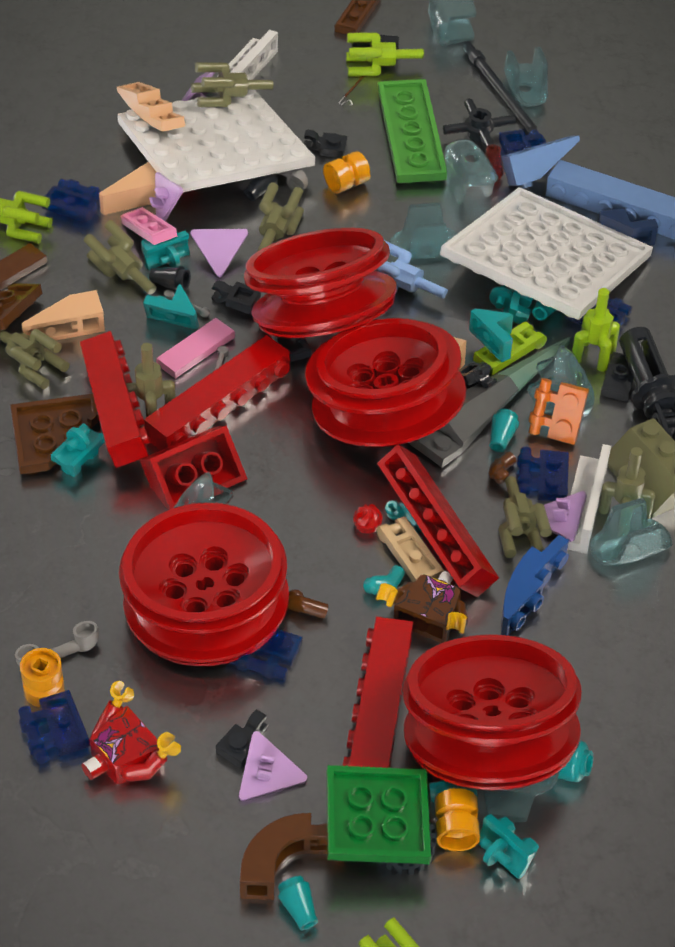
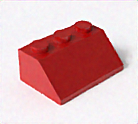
M227 425L213 427L140 459L150 487L167 510L193 504L248 479Z

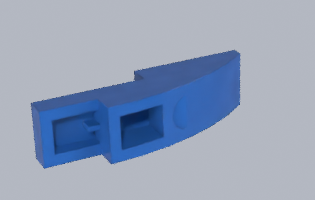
M558 535L542 552L532 546L522 557L506 589L501 619V635H509L513 630L518 631L523 626L528 614L531 611L536 612L541 607L544 601V596H542L543 587L550 580L552 573L557 568H563L569 558L567 553L568 539Z

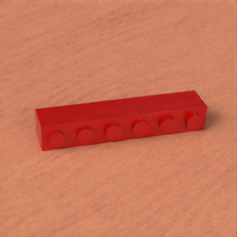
M108 331L80 341L106 447L115 467L118 468L148 457L146 444L150 443V439L145 427L141 428V426L145 425L140 409H136L140 407L135 391L129 392L126 385L127 383H133L130 373H128L130 368L124 356L126 354L121 340L115 341L112 332Z
M268 335L264 336L144 419V427L149 436L150 443L159 450H162L204 432L218 421L225 419L229 413L239 406L245 405L249 399L259 392L266 390L270 384L279 378H283L290 371V351Z
M397 444L377 464L458 587L478 598L499 579V576L418 457Z
M376 616L374 629L368 628L366 646L370 647V653L363 654L361 671L366 672L365 678H359L356 697H361L360 704L354 703L352 723H356L355 730H349L347 749H351V756H344L343 766L390 768L403 694V684L412 641V621Z

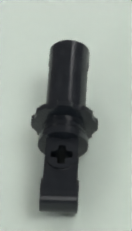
M646 327L632 328L622 334L619 339V344L637 386L631 394V399L636 408L643 409L648 420L654 418L675 441V375H668L650 330Z

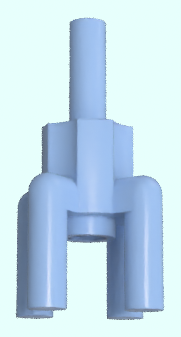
M385 241L389 245L390 255L398 259L391 263L386 261L376 270L391 276L396 281L397 290L400 287L415 293L420 288L442 299L445 298L448 291L446 288L424 279V270L409 264L412 257L409 251Z

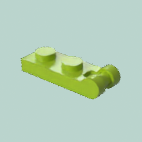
M525 321L513 328L510 334L513 338L510 359L501 362L484 346L474 353L473 361L476 363L486 362L491 366L492 369H490L489 374L493 376L530 351L541 349L545 345L547 337L541 332L534 331V327Z

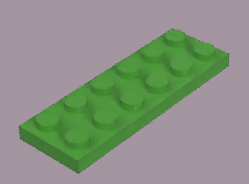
M426 79L378 82V93L397 183L447 180L448 172Z

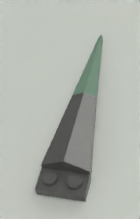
M570 337L492 376L491 378L497 379V383L489 388H484L479 383L466 390V398L461 410L449 423L428 436L408 443L440 467H444L459 457L491 422L492 416L498 410L503 409L540 370L569 345Z

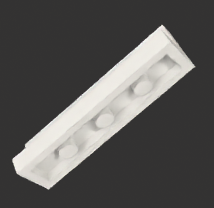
M269 30L260 40L252 38L229 63L230 73H246L248 80H253L278 52V32ZM208 93L207 95L216 96L218 93Z
M602 445L599 459L580 455L571 495L584 491L587 498L576 538L568 543L567 550L585 554L588 552L602 486L607 472L611 451L610 445Z

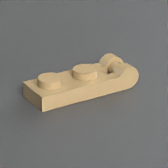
M403 516L396 519L394 524H383L377 527L379 539L388 546L412 582H415L420 575L424 574L437 579L439 574L444 571L406 517Z

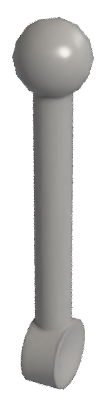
M166 290L164 297L172 300L174 291ZM192 303L195 311L199 312L202 317L206 318L210 315V310L207 307L201 308Z
M218 347L219 357L215 370L222 366L224 357L228 356V347Z

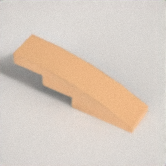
M141 82L117 87V92L128 106L152 127L164 132L185 126L184 116L173 113L172 103L161 99L160 89Z

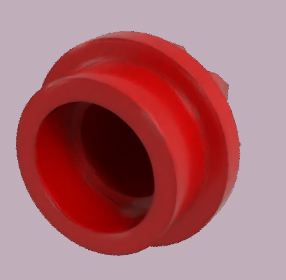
M365 503L362 507H358L353 515V522L357 529L365 534L376 532L377 527L383 521L382 513L374 504L368 505Z

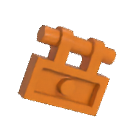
M541 378L540 386L536 388L534 394L536 399L534 411L530 412L528 419L530 422L529 433L539 435L541 426H548L547 438L575 445L589 389L561 382L559 390L556 392L550 390L552 380ZM547 402L555 403L552 416L544 414Z

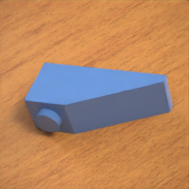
M579 135L567 136L501 156L508 185L518 186V188L533 186L532 181L543 177L580 141Z

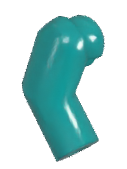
M391 500L385 505V512L391 520L395 521L404 516L418 534L422 532L404 503Z
M394 565L387 575H376L366 578L363 588L366 593L377 595L378 589L383 583L397 588L405 575V570L400 566Z

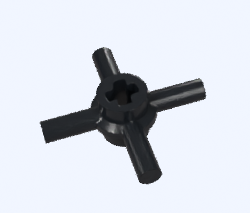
M469 98L464 101L469 117L462 123L443 125L444 135L468 132V137L471 140L482 141L486 151L491 152L495 149V144L490 133L495 127L515 125L516 117L515 115L491 118V113L488 110L477 108L473 99Z

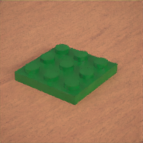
M327 765V860L411 864L430 863L431 844L427 769Z

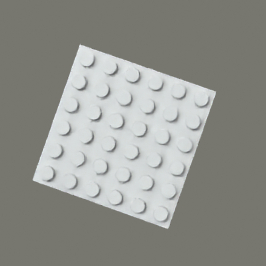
M248 90L247 95L244 97H231L232 103L228 107H198V97L189 101H175L172 104L173 113L184 116L185 126L164 132L149 125L132 109L118 114L119 125L154 170L181 186L183 192L315 166V156L256 90Z
M519 187L443 244L440 255L448 258L453 263L471 269L476 274H482L500 285L514 289L523 296L531 297L541 302L544 306L552 307L570 318L579 320L589 309L596 305L600 288H607L611 292L651 256L653 247Z

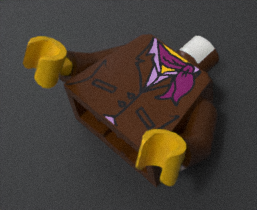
M442 571L437 579L425 574L420 575L415 582L411 581L398 588L383 583L380 585L375 597L376 600H385L388 607H392L395 604L393 619L412 621L413 632L440 643L449 640L452 629L464 634L465 627L468 624L466 605L460 600L461 590L454 586L456 582L447 571Z

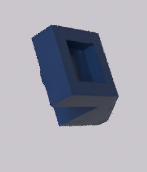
M625 208L600 211L598 223L649 246L655 245L658 230L656 219L630 222Z

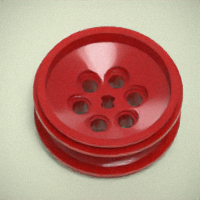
M333 228L289 237L259 250L249 258L244 272L245 284L250 289L267 293L254 304L252 308L253 320L267 334L286 338H304L345 331L379 317L393 305L397 292L396 281L391 276L374 271L389 258V245L384 241L381 234L373 230Z
M194 503L167 510L141 526L130 539L120 561L119 580L124 595L123 607L128 626L137 639L150 651L175 663L190 666H215L244 658L270 640L282 623L288 609L287 557L280 539L261 518L236 506L221 503Z
M474 635L453 639L436 645L423 653L412 664L405 678L403 698L409 711L404 722L405 742L414 759L423 769H427V772L446 782L483 790H505L529 786L558 773L567 765L576 751L581 736L580 722L576 715L582 697L581 684L572 665L564 656L536 641L508 635Z

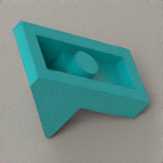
M181 284L178 285L172 300L164 296L146 295L143 305L147 318L198 329L199 323L196 311Z
M476 308L471 310L469 331L501 362L511 358L513 338L510 334L512 332L513 315Z

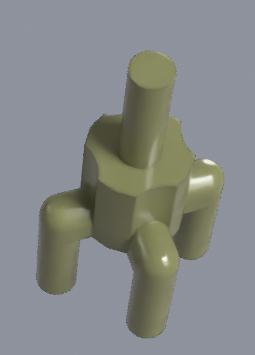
M226 62L195 63L196 72H219L218 77H202L201 83H191L192 93H218L220 96L198 97V107H228L232 103L231 97H244L247 95L248 90L273 89V80H248L246 73H230L229 64Z
M273 182L268 185L259 205L260 210L265 216L259 227V232L264 237L257 252L271 245L272 242H277L278 239L283 238L285 233L290 236L295 233L304 213V209L297 206L303 194V190L300 187L293 189L287 205L282 207L278 203L272 202L278 191V185Z
M108 220L105 223V228L113 235L107 241L111 246L109 250L92 234L85 236L84 242L92 249L88 252L87 258L107 277H113L117 274L122 280L130 281L134 279L149 295L156 291V286L140 271L143 267L142 261L130 251L134 244L133 240L113 220Z
M34 329L30 336L25 333L15 332L10 334L5 330L0 331V340L7 344L5 348L6 353L21 363L19 373L40 388L46 389L50 384L47 378L36 372L42 365L41 361L48 362L62 372H66L69 369V362L54 354L60 352L62 348L61 343L40 330Z
M143 343L141 345L142 362L135 367L136 382L127 383L126 385L129 392L135 391L136 395L145 401L146 417H148L157 410L156 400L164 394L165 404H167L176 397L175 383L172 380H162L161 366L153 362L152 344Z
M639 447L631 449L628 465L622 466L619 469L617 482L606 481L602 486L598 511L601 514H608L612 497L620 503L615 528L620 534L627 532L632 506L642 502L639 519L642 522H649L652 515L656 495L653 490L644 488L646 473L640 467L643 451Z
M513 476L507 477L505 484L509 498L503 502L506 522L498 528L504 554L507 558H512L516 555L512 535L519 536L521 534L528 536L531 547L533 546L542 552L544 548L540 535L548 537L552 534L545 507L541 503L533 505L525 493H520L516 478Z

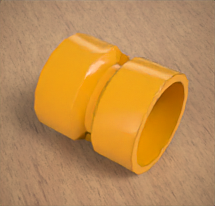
M359 151L347 154L342 159L338 158L326 163L323 167L324 179L330 190L335 194L351 189L353 185L358 186L369 181L371 176L369 164L364 155Z
M37 648L27 652L20 662L24 697L30 704L36 707H50L58 703L63 698L65 692L61 658L56 652L47 648Z
M452 788L440 792L435 797V815L438 818L436 822L437 844L449 851H465L476 847L480 842L479 821L477 820V796L472 791L462 788Z

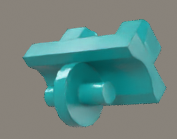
M186 231L177 232V237L153 245L146 239L142 240L141 246L145 267L151 270L153 267L157 268L167 263L171 267L180 266V258L190 255L188 246L189 234Z
M505 285L491 290L490 302L498 309L503 308V312L512 314L513 322L521 324L528 320L531 311L528 307L533 298L523 296L514 289H507Z
M84 423L79 428L72 427L66 432L67 439L51 454V460L61 465V470L72 477H75L81 471V466L87 460L93 459L99 453V448L105 443L103 433L94 432Z
M492 814L484 817L483 827L480 831V842L478 843L486 850L483 861L489 866L498 861L519 879L525 875L530 862L534 859L539 849V844L530 837L521 840L514 834L516 830L514 823L506 816L497 819Z

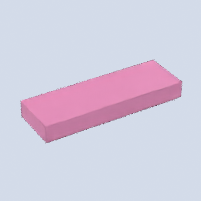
M143 207L121 216L124 226L153 245L177 237L175 227Z
M214 318L157 357L156 362L161 366V369L176 379L217 351L218 347L224 346L234 339L235 331L219 319Z

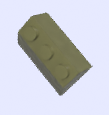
M652 418L631 427L611 448L608 468L618 477L619 469L622 466L628 465L631 449L634 447L642 449L643 454L640 467L646 473L644 488L653 490L656 495L651 515L654 518L675 508V441Z

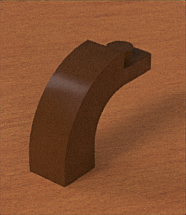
M299 813L277 819L260 830L251 840L243 855L240 870V899L274 900L276 875L286 861L301 854H327V823L320 825L311 824L312 813Z

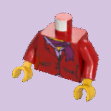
M119 680L115 681L110 688V693L114 698L113 701H108L91 733L89 740L92 758L82 763L81 766L90 780L106 772L115 784L121 785L127 781L151 779L165 764L167 755L176 756L180 753L181 745L175 741L172 742L175 736L169 732L162 733L157 739L128 706L124 708L121 706L123 702H130L134 698V691L132 688L127 687L124 693L120 695L125 683Z

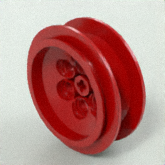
M404 318L372 320L338 333L324 342L312 354L306 366L305 377L307 386L313 394L312 412L317 425L334 439L348 444L367 447L405 444L436 432L458 414L466 398L465 380L459 371L462 361L459 344L450 333L438 326Z

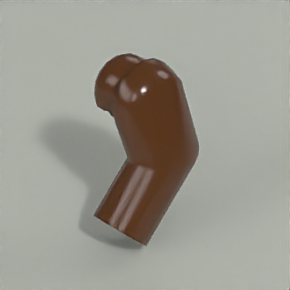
M507 451L491 463L488 474L498 484L505 482V479L509 476L507 469L516 463L517 460L514 454Z
M293 589L289 591L288 609L290 611L305 613L323 619L326 617L328 604L304 597L303 593L299 590Z

